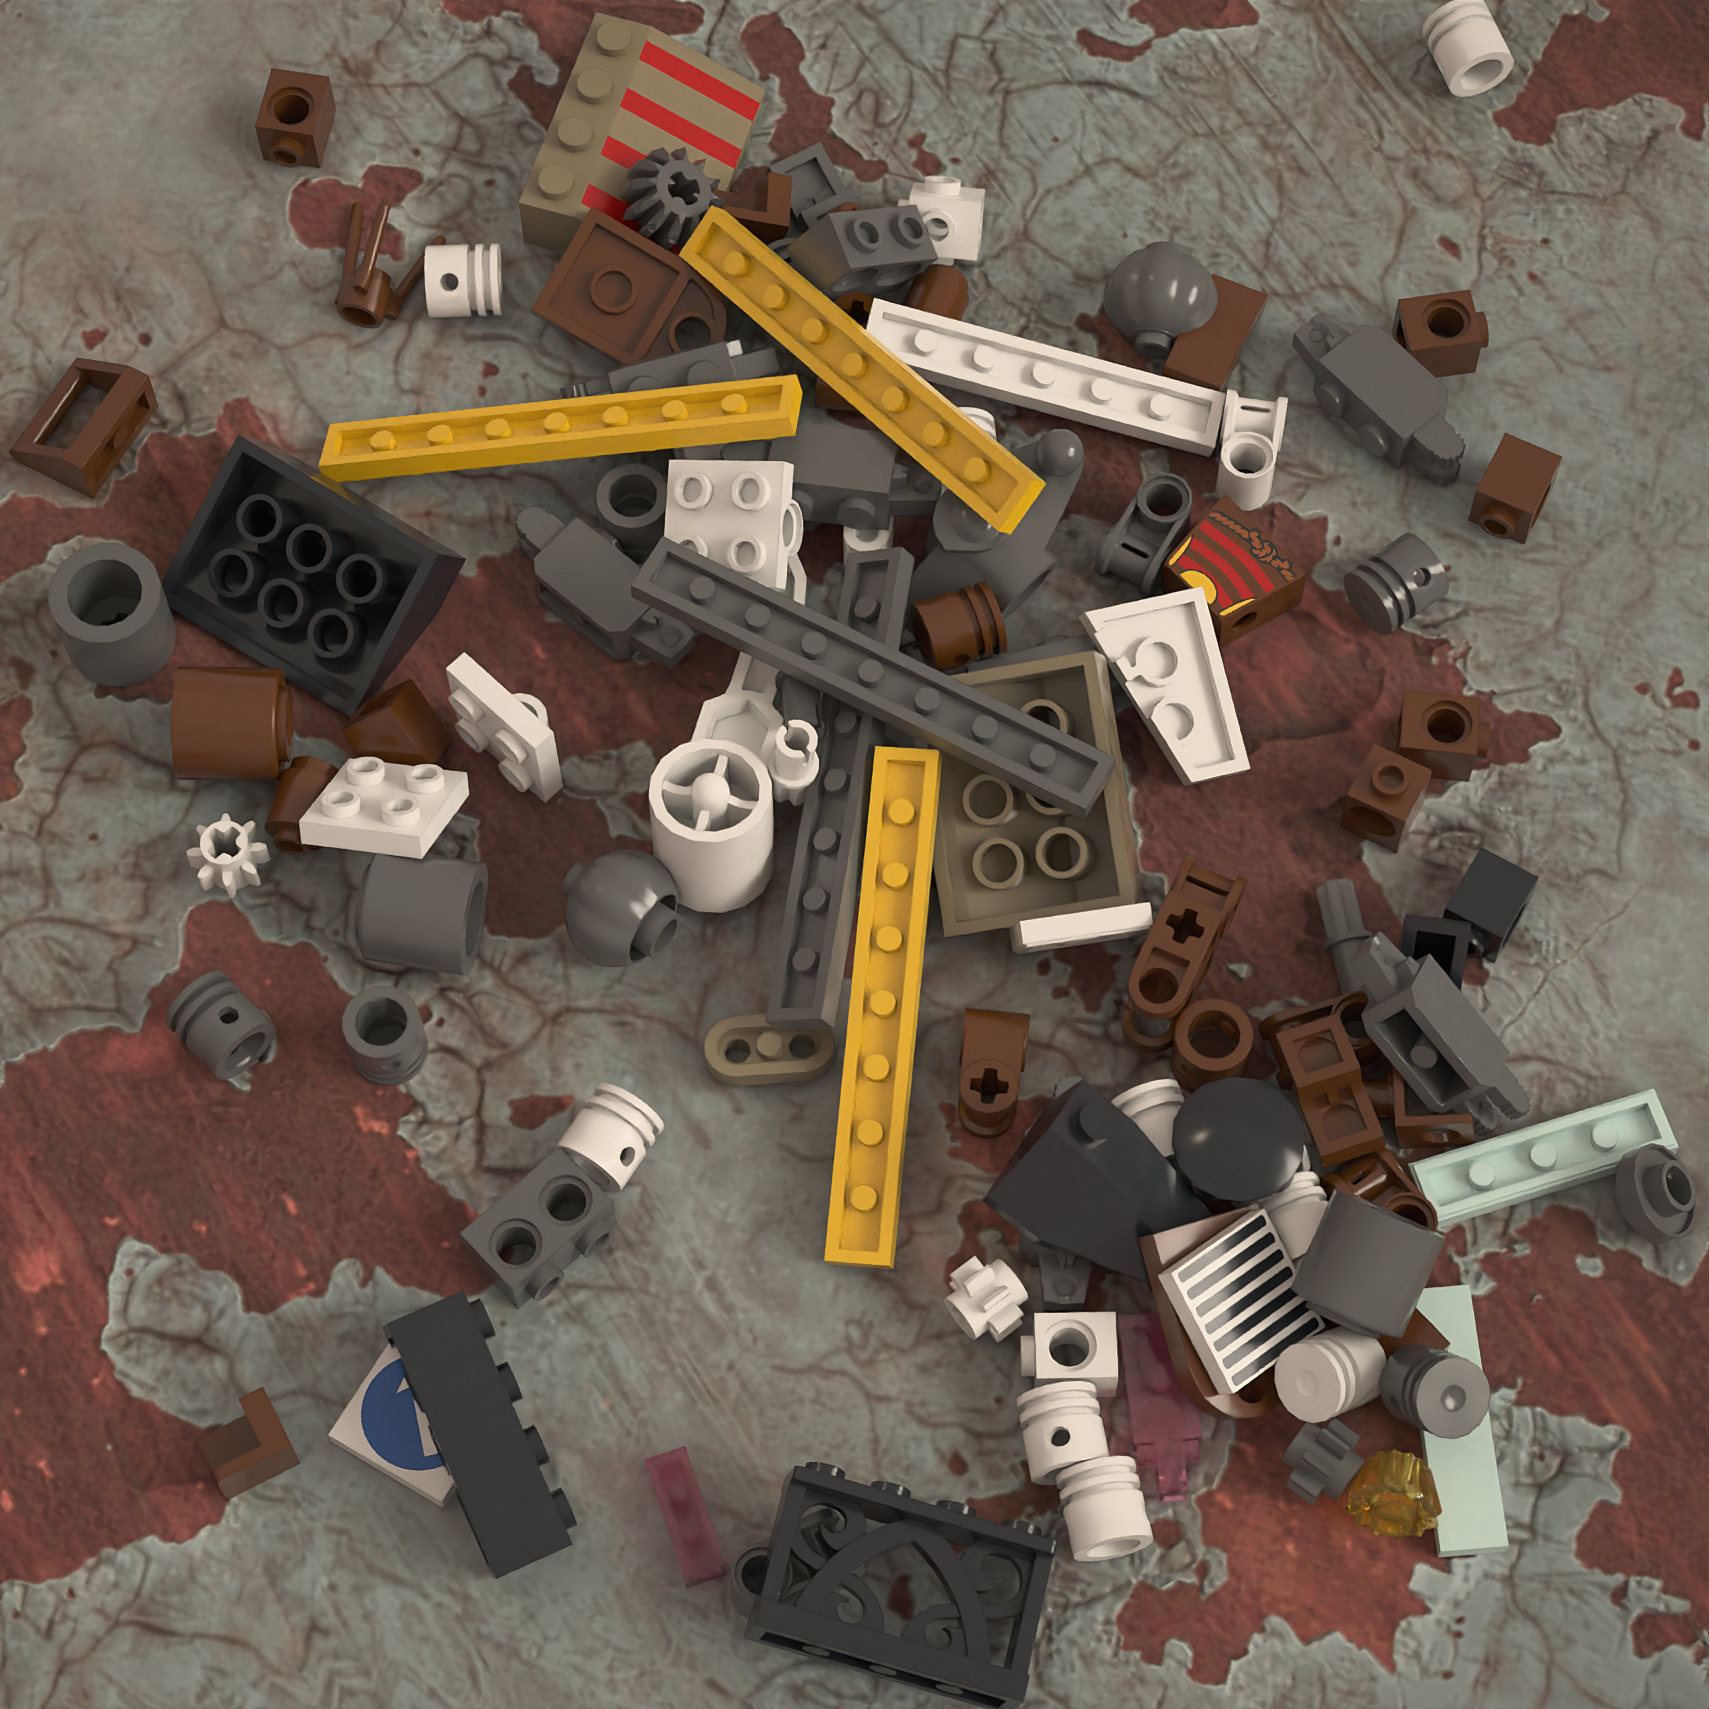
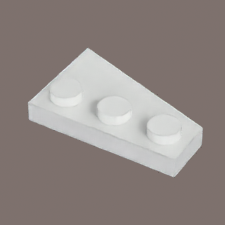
M1203 586L1085 612L1078 617L1100 653L1106 657V662L1184 786L1243 773L1250 769Z

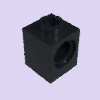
M1482 847L1448 902L1442 918L1471 922L1467 956L1472 958L1483 957L1495 963L1530 904L1539 877Z

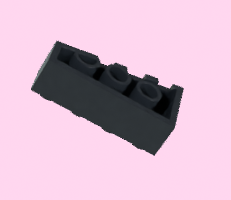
M464 1290L384 1325L382 1328L391 1349L397 1347L403 1361L401 1367L411 1394L421 1413H425L430 1424L427 1427L448 1476H452L457 1487L454 1488L456 1496L491 1576L498 1579L573 1545L567 1530L577 1526L575 1516L562 1488L550 1492L540 1470V1466L550 1462L549 1456L535 1425L522 1428L513 1403L522 1400L523 1397L508 1362L495 1365L486 1340L495 1337L496 1334L481 1299L479 1298L469 1303Z

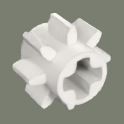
M224 813L221 821L211 824L208 828L202 825L196 827L200 837V847L187 850V857L191 867L200 869L197 877L203 890L206 891L216 884L220 888L226 889L229 898H234L236 890L247 886L249 883L255 886L261 884L257 873V864L270 861V854L266 844L257 842L260 835L254 821L247 822L241 827L239 824L231 821L228 813Z
M973 1256L950 1274L953 1281L949 1285L955 1292L945 1298L944 1302L953 1319L970 1338L975 1340L983 1333L985 1334L989 1331L996 1342H1000L1023 1324L1020 1317L1024 1314L1018 1306L1028 1299V1295L1021 1281L1002 1260L996 1259L990 1265L987 1264L983 1267L977 1257Z

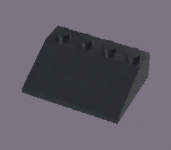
M238 435L162 579L161 585L171 609L263 665L281 668L286 679L351 718L364 701L374 697L437 615L466 558L274 444Z

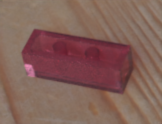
M683 1446L645 1459L650 1482L686 1589L727 1575L725 1563L686 1447Z

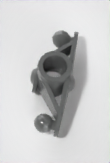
M1053 429L1042 435L1040 440L1010 451L1012 455L1047 483L1011 535L997 531L949 488L943 493L936 503L932 525L928 530L925 544L927 557L911 575L899 649L917 643L910 617L911 603L952 590L958 593L959 588L964 586H971L973 589L974 583L985 581L996 598L1004 620L1025 603L1049 578L1060 561L1047 546L1082 474L1084 464L1083 444L1075 433L1068 429Z

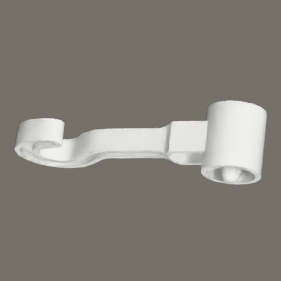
M891 515L888 531L870 528L855 530L844 526L843 553L845 567L848 553L893 548L894 515ZM796 553L795 556H788L786 590L774 591L807 606V577ZM740 652L726 693L704 701L691 742L679 745L664 756L650 778L649 808L654 857L659 859L669 870L676 886L677 902L698 912L723 913L746 906L763 893L774 872L773 779L768 771V758L772 749L776 747V733L779 727L784 725V718L779 714L783 697L775 685V676L780 670L743 652Z

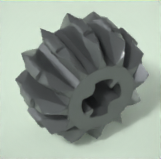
M663 147L653 150L642 161L638 160L628 170L629 174L626 176L628 182L622 187L621 193L618 196L630 205L625 210L623 220L637 221L641 227L638 234L645 238H648L650 235L654 236L656 244L668 250L675 245L682 251L711 205L718 208L724 205L725 202L713 194L718 188L721 179L706 177L703 173L706 159L696 160L693 164L690 163L685 147L675 149L670 154Z

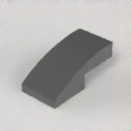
M821 142L769 166L766 175L772 172L792 176L790 216L802 234L827 215L829 210L838 208L844 202L855 203L864 210L852 187L845 188Z

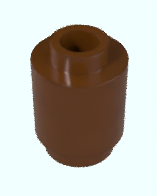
M931 264L922 273L914 277L902 306L961 321L969 302L968 282L959 271L950 266Z
M298 756L292 759L290 768H286L281 772L264 825L265 831L274 838L273 844L280 850L294 855H308L310 850H318L325 847L302 844L299 820L339 772L334 765L318 758Z

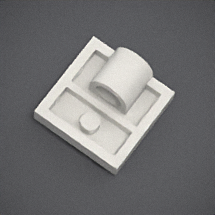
M669 460L664 537L772 590H786L788 556L796 555L803 537L802 512L799 504L792 500L794 465L784 461Z
M464 652L446 668L451 695L448 699L456 712L458 722L455 724V729L457 733L474 751L481 753L486 749L500 762L498 767L503 776L517 790L525 792L529 788L546 803L563 787L554 732L549 728L546 708L539 699L532 695L523 693L511 694Z
M376 757L349 758L299 820L302 844L422 859L469 796L467 773L443 770L434 764L409 766L385 763Z

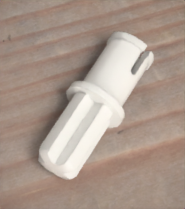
M802 720L788 721V734L784 725H781L776 733V747L772 749L768 758V771L773 779L772 794L774 799L779 803L790 800L794 806H797L804 802L807 786L815 780L819 771V759L815 752L818 736L815 729L809 723Z

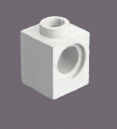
M1116 1312L1034 1313L1033 1336H1020L1021 1376H1034V1388L1065 1381L1090 1382L1096 1387V1397H1115L1118 1382ZM1072 1344L1084 1352L1086 1359L1079 1365L1067 1367L1058 1364L1052 1358L1050 1352L1059 1345Z

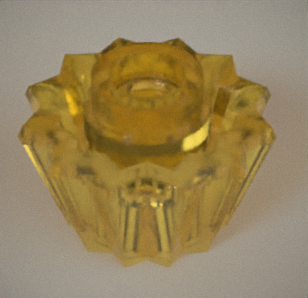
M1395 1449L1390 1452L1379 1451L1377 1456L1367 1459L1348 1492L1349 1500L1345 1505V1510L1355 1516V1525L1368 1527L1374 1535H1385L1396 1539L1406 1535L1421 1537L1424 1530L1437 1528V1517L1442 1513L1431 1469L1426 1467L1425 1460L1415 1458L1412 1452L1401 1453Z

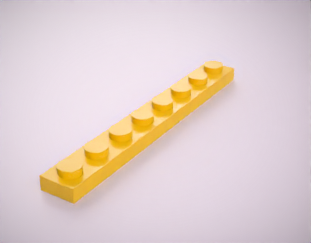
M711 205L679 256L997 531L1011 535L1047 483L728 212Z
M796 374L333 423L329 426L318 467L322 474L336 482L363 481L376 478L421 475L425 473L795 436L803 392Z
M875 746L824 1261L829 1265L894 1269L943 758L940 750Z

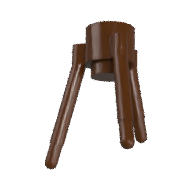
M382 201L378 206L363 260L358 268L357 260L362 230L363 205L360 202H355L352 205L341 285L334 301L337 305V313L343 319L364 328H379L383 323L384 317L390 320H397L403 302L425 273L424 251L393 293V289L390 287V276L384 271L375 268L390 212V204L387 201ZM438 235L430 245H445L446 238Z

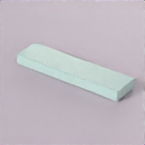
M1653 1088L1409 1163L1406 1174L1411 1182L1434 1206L1438 1216L1437 1228L1615 1174L1623 1154L1650 1143L1665 1146L1674 1154L1679 1146Z
M1470 1285L1424 1288L1416 1308L1451 1343L1448 1352L1468 1359L1482 1370ZM1489 1411L1475 1430L1469 1435L1460 1438H1439L1419 1429L1438 1558L1506 1552L1509 1544Z

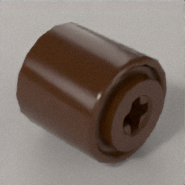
M179 666L176 669L171 710L172 758L177 779L278 781L281 772L284 770L285 762H290L294 732L292 690L290 686L285 684L282 669L279 667Z

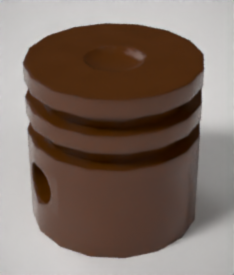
M985 581L974 583L973 589L971 586H964L959 588L958 593L952 590L911 603L910 605L913 632L922 658L927 666L940 672H945L976 662L978 656L981 659H986L992 656V652L1001 654L1007 651V635L996 598Z
M1207 998L1196 1001L1183 1010L1176 1022L1170 1067L1174 1079L1184 1091L1192 1094L1205 1083L1230 1076L1241 1078L1246 1076L1253 1043V1028L1249 1017L1239 1006L1225 999Z

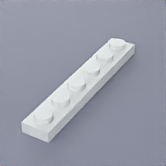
M877 298L873 300L865 330L926 381L1210 457L1215 448L1226 398L1225 393Z

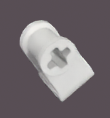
M1227 390L1220 435L1222 448L1216 483L1217 494L1220 499L1227 495L1243 511H1251L1261 507L1268 500L1272 487L1277 451H1280L1288 398L1278 397L1276 402L1239 397L1236 390ZM1239 469H1248V470H1251V471H1253V472H1255V473H1253V474H1245V473L1239 472L1238 470H1239Z

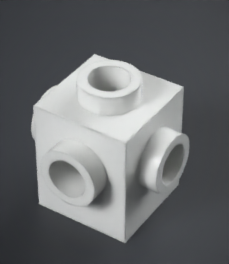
M928 176L925 177L924 184L914 183L909 200L899 199L898 206L917 205L938 256V259L932 264L950 266L954 264V259L977 261L981 245L985 189L960 187L961 180L954 177ZM933 218H940L944 220L946 224H939L935 222Z

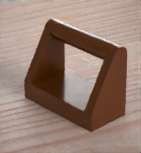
M76 358L9 450L10 455L21 464L93 499L158 408L149 375L128 365ZM87 384L107 393V396L69 449L44 445Z

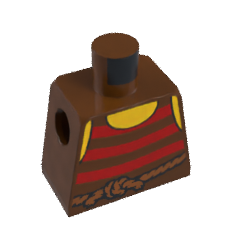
M1224 495L1167 557L1162 567L1160 589L1163 595L1203 586L1217 643L1221 647L1301 603L1307 573L1227 495Z

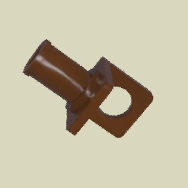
M1394 1066L1393 1072H1388L1386 1079L1362 1080L1377 1118H1390V1123L1395 1124L1400 1149L1456 1147L1475 1143L1473 1119L1470 1114L1409 1116L1408 1083ZM1435 1129L1454 1130L1453 1132L1449 1133L1426 1132Z

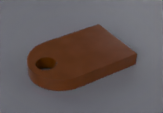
M591 207L531 309V314L618 365L681 349L675 341L674 333L683 322L697 321L703 324L709 332L710 341L724 340L727 324L723 298L719 290L683 259L594 207Z
M1258 1203L1235 1208L1138 1238L1179 1385L1188 1399L1198 1409L1209 1416L1221 1420H1240L1258 1417L1273 1410L1281 1402L1274 1382L1276 1363L1251 1380V1394L1246 1402L1239 1397L1237 1391L1233 1394L1219 1395L1158 1275L1248 1212L1260 1209Z

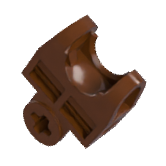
M1187 855L1183 860L1129 977L1127 988L1128 1001L1123 1012L1121 1029L1123 1036L1131 1046L1147 1053L1162 1052L1173 1045L1176 1022L1183 1010L1195 1002L1213 963L1216 948L1231 926L1248 883V879L1238 876L1234 881L1196 865L1197 858L1191 855ZM1138 1013L1151 1020L1169 1019L1170 1027L1161 1036L1146 1037L1135 1029L1132 1020L1135 1014Z

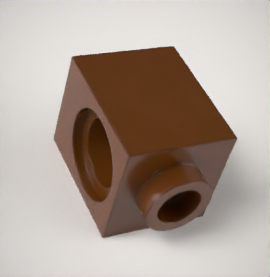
M271 69L255 125L263 160L273 161L278 165L291 168L300 165L315 168L321 167L336 113L329 76Z
M1470 290L1398 300L1392 329L1394 340L1435 378L1475 373L1481 348L1488 347L1489 331L1484 312H1475ZM1443 332L1449 334L1452 338H1442L1434 333Z
M1505 433L1476 489L1468 521L1480 525L1486 533L1501 539L1511 538L1525 544L1554 487L1562 456Z
M1404 690L1397 721L1395 753L1432 770L1431 778L1469 782L1475 760H1486L1488 754L1490 723L1479 722L1481 698ZM1444 731L1454 736L1457 741L1442 743L1435 740L1430 733Z
M1374 743L1347 793L1339 827L1397 854L1424 803L1432 770Z

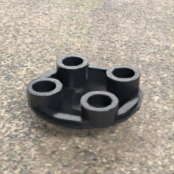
M1230 1076L1205 1083L1184 1100L1173 1121L1171 1146L1179 1169L1188 1178L1189 1187L1196 1195L1206 1199L1217 1198L1223 1201L1247 1203L1272 1196L1274 1193L1283 1192L1291 1185L1295 1172L1303 1159L1305 1132L1297 1109L1279 1090L1257 1079Z

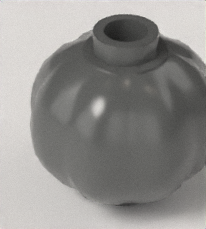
M1165 241L1150 243L1146 245L1145 249H1139L1129 254L1110 274L1103 294L1104 309L1111 324L1121 333L1122 337L1135 343L1134 350L1137 353L1150 358L1167 357L1179 334L1193 331L1203 326L1213 316L1218 304L1216 285L1207 269L1202 266L1198 259L1192 256L1189 249L1180 244Z
M621 849L604 853L589 865L583 861L576 863L563 881L561 893L568 897L564 915L569 939L577 952L596 965L626 967L643 961L647 956L655 959L669 947L678 932L681 915L676 913L678 894L675 883L665 865L651 854L632 849Z

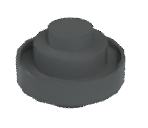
M1654 1143L1641 1146L1623 1154L1617 1166L1616 1188L1613 1194L1614 1205L1620 1217L1649 1242L1662 1244L1689 1233L1695 1222L1696 1192L1691 1175L1677 1156L1665 1146Z

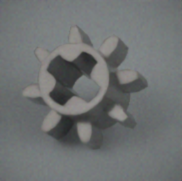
M1336 1417L1331 1420L1326 1429L1321 1428L1316 1423L1307 1422L1291 1442L1281 1459V1462L1293 1470L1286 1486L1312 1505H1314L1322 1493L1338 1502L1356 1480L1367 1462L1354 1452L1361 1436Z

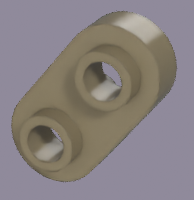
M766 1014L724 1018L711 1027L705 1038V1059L710 1073L720 1082L731 1086L813 1080L829 1069L835 1055L834 1034L831 1028L778 1031L765 1022ZM798 1044H808L814 1049V1052L807 1058H798L791 1053V1050ZM736 1048L744 1049L750 1054L741 1063L729 1061L726 1055Z

